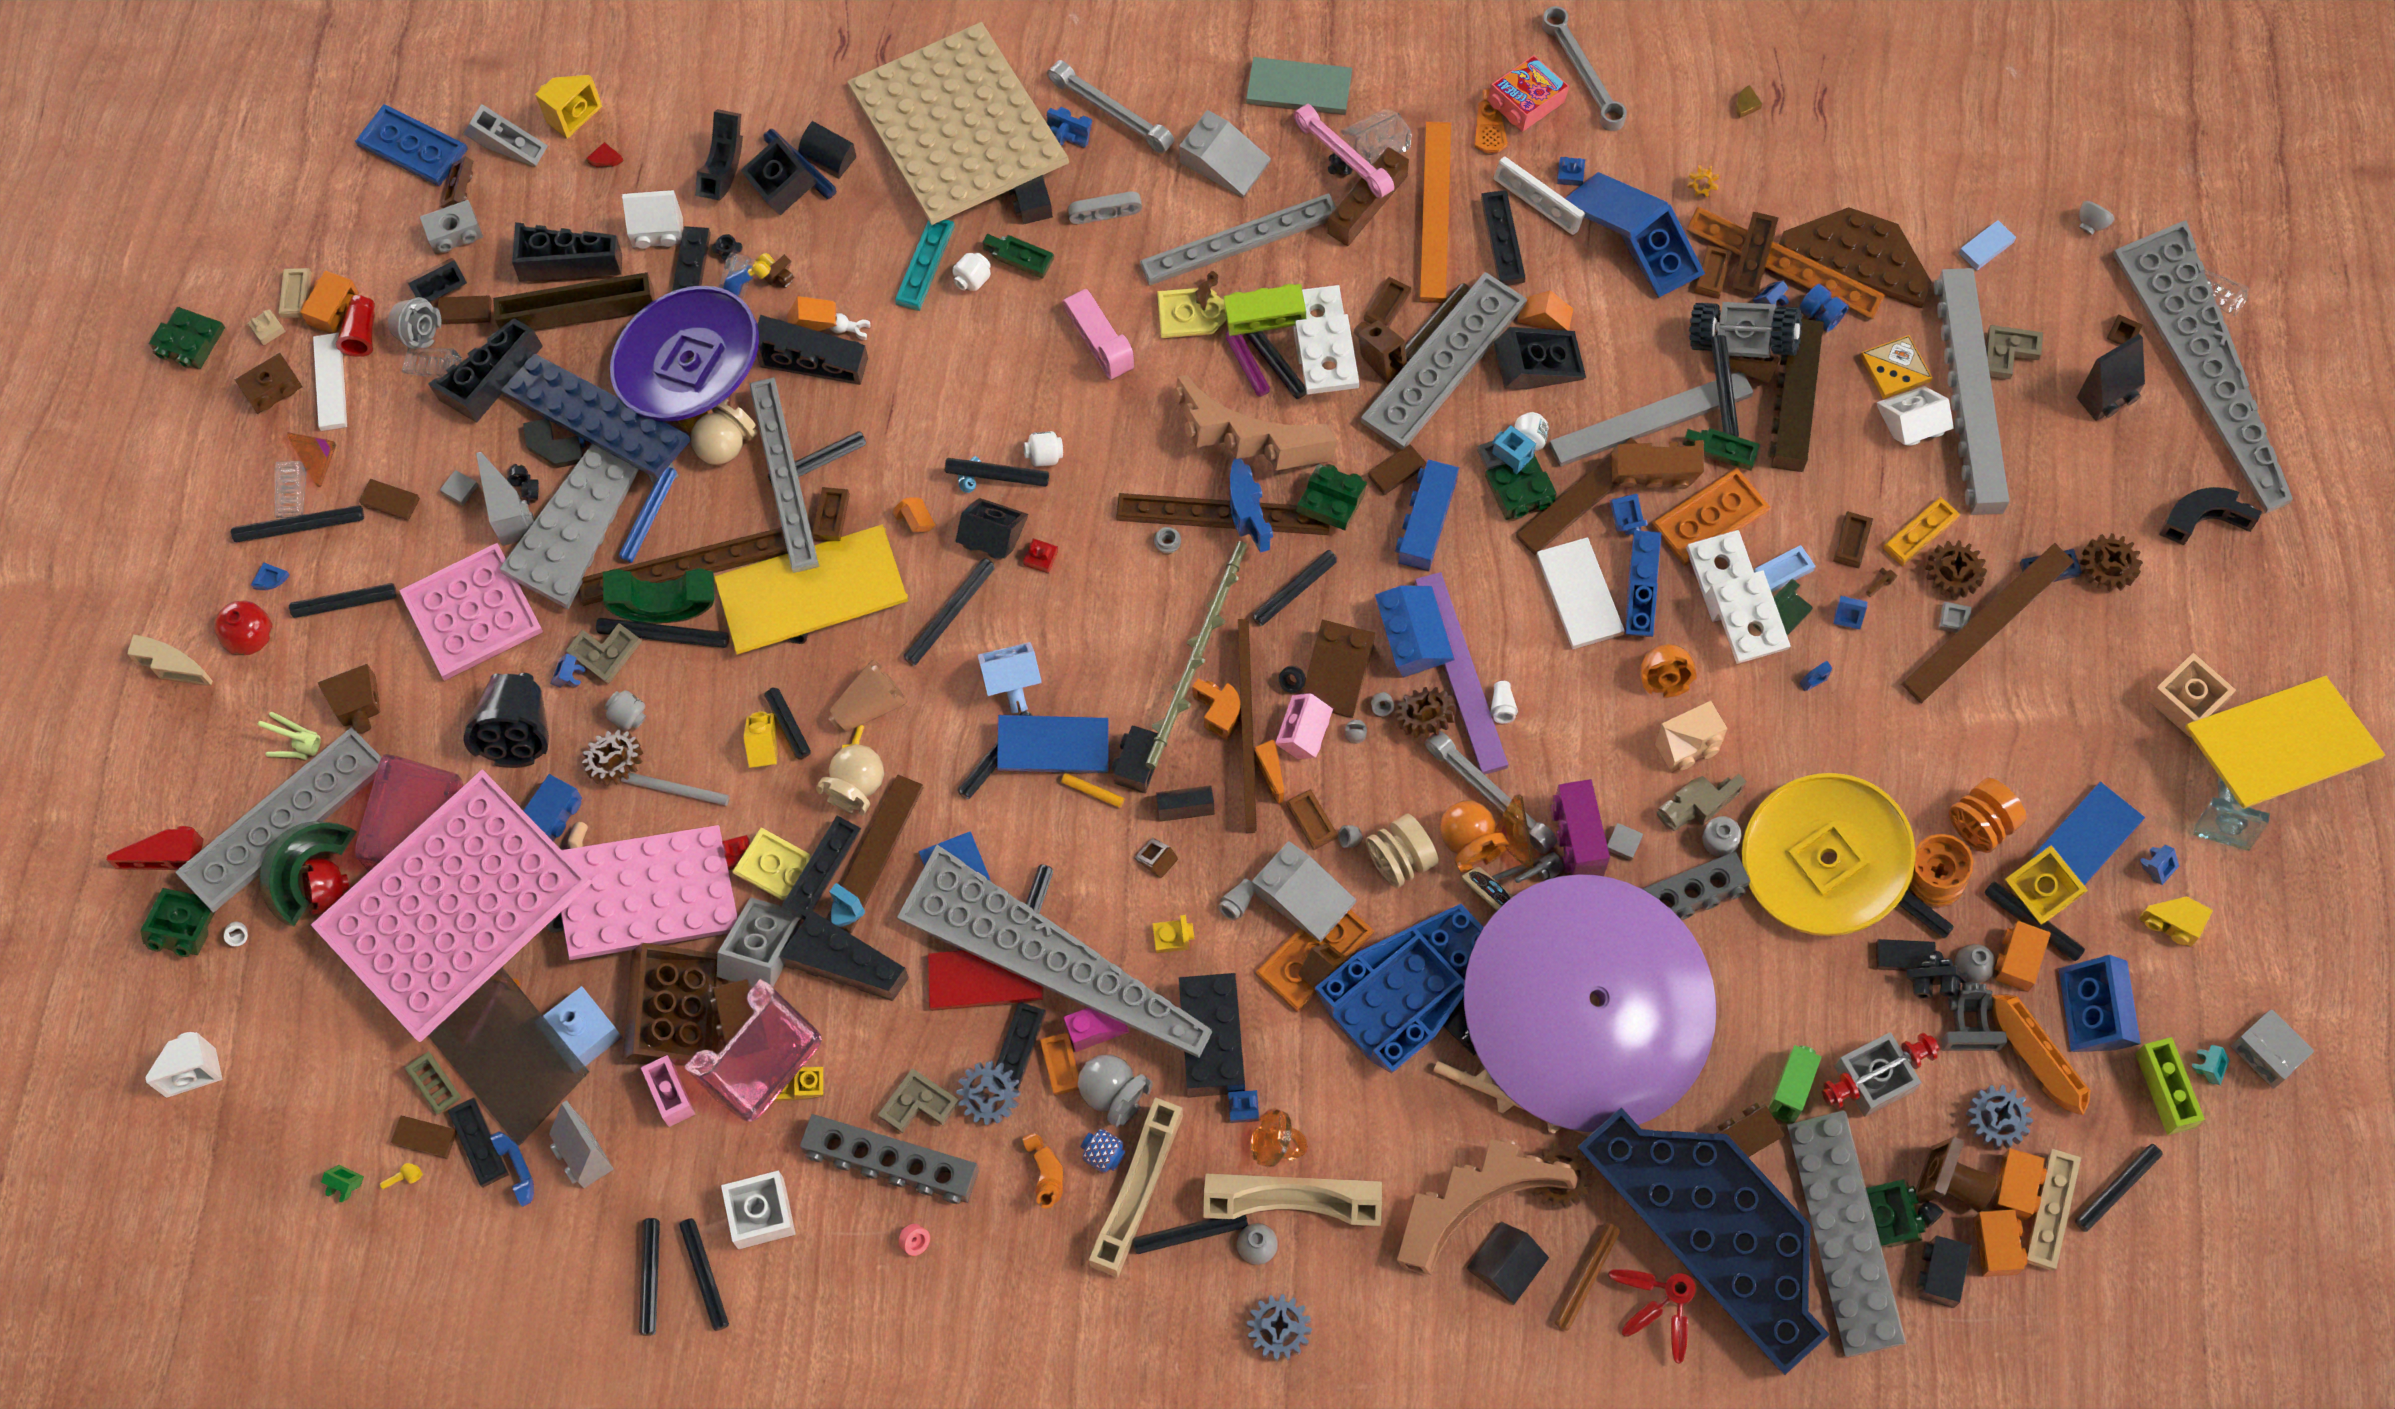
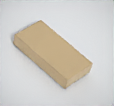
M309 268L284 269L279 306L281 318H303L300 313L301 307L310 294L312 272Z

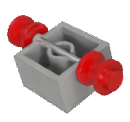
M1890 1032L1840 1057L1834 1066L1840 1075V1081L1836 1084H1833L1831 1081L1823 1083L1824 1090L1821 1093L1825 1102L1829 1106L1833 1105L1836 1109L1843 1107V1100L1849 1097L1856 1102L1862 1114L1866 1117L1915 1092L1922 1082L1914 1069L1920 1068L1921 1060L1926 1057L1930 1061L1937 1059V1052L1939 1051L1937 1041L1933 1036L1921 1033L1917 1036L1918 1042L1911 1044L1905 1041L1901 1044L1900 1048Z

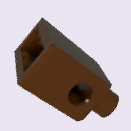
M1375 321L1371 325H1367L1365 322L1359 323L1354 329V334L1359 338L1361 356L1383 381L1389 384L1407 364L1405 340L1381 321Z
M368 664L318 682L322 693L343 726L353 724L354 730L357 733H365L371 729L369 718L380 713L376 676Z

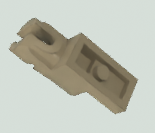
M1738 774L1732 780L1729 777L1726 778L1716 789L1704 776L1695 778L1675 793L1673 801L1668 800L1659 807L1657 816L1666 827L1673 831H1676L1694 818L1701 825H1704L1743 791L1747 781Z

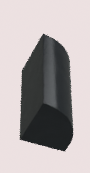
M814 121L804 131L798 147V152L808 162L838 179L841 178L857 157L854 143Z
M453 258L406 280L416 298H424L429 302L467 284Z
M1211 785L1156 792L1160 822L1215 815Z

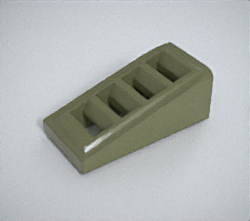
M429 1051L404 1067L437 1115L462 1098ZM428 1064L433 1066V1068L421 1076H417L416 1072ZM437 1072L439 1077L424 1086L422 1082ZM443 1081L445 1086L431 1095L429 1090ZM448 1090L452 1093L450 1097L437 1104L435 1102V1099Z

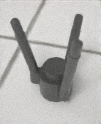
M1550 852L1546 856L1541 855L1532 861L1496 874L1492 878L1494 880L1503 879L1534 867L1515 878V882L1519 883L1535 874L1542 880L1546 878L1548 880L1559 877L1558 874L1564 871V866L1558 855Z

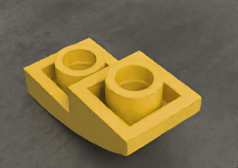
M794 1067V1070L765 1071V1102L793 1101L823 1096V1067Z

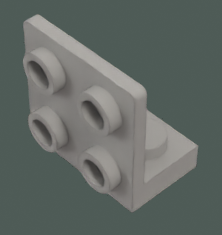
M2269 1010L2230 1046L2273 1089L2290 1076L2314 1052L2273 1010Z

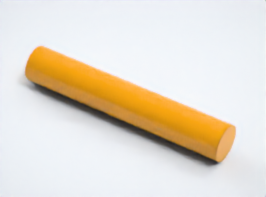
M1067 773L1064 774L1061 783L1118 808L1122 807L1125 798Z

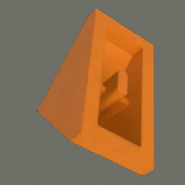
M1549 290L1525 297L1527 302L1519 313L1517 323L1544 329L1569 331L1573 308L1555 293Z
M797 296L787 314L788 323L815 331L837 326L835 316L836 303L830 300Z

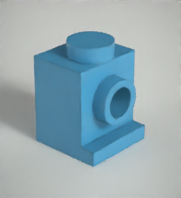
M1510 425L1505 432L1500 431L1495 436L1492 442L1494 445L1492 454L1512 467L1513 472L1518 474L1533 458L1536 443Z

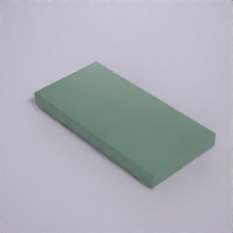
M1253 57L1246 102L1247 104L1299 109L1306 104H1310L1318 112L1346 115L1352 68Z

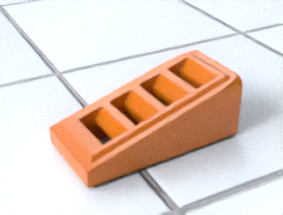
M1270 740L1255 747L1254 759L1276 803L1280 804L1284 802V785L1276 743L1274 740Z

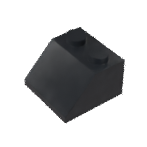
M978 498L961 513L955 542L962 544L968 550H980L988 553L992 558L1005 559L1014 550L1027 521L1028 514Z

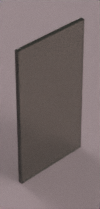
M503 967L428 1035L517 1145L524 1143L529 1135L589 1073L588 1069Z

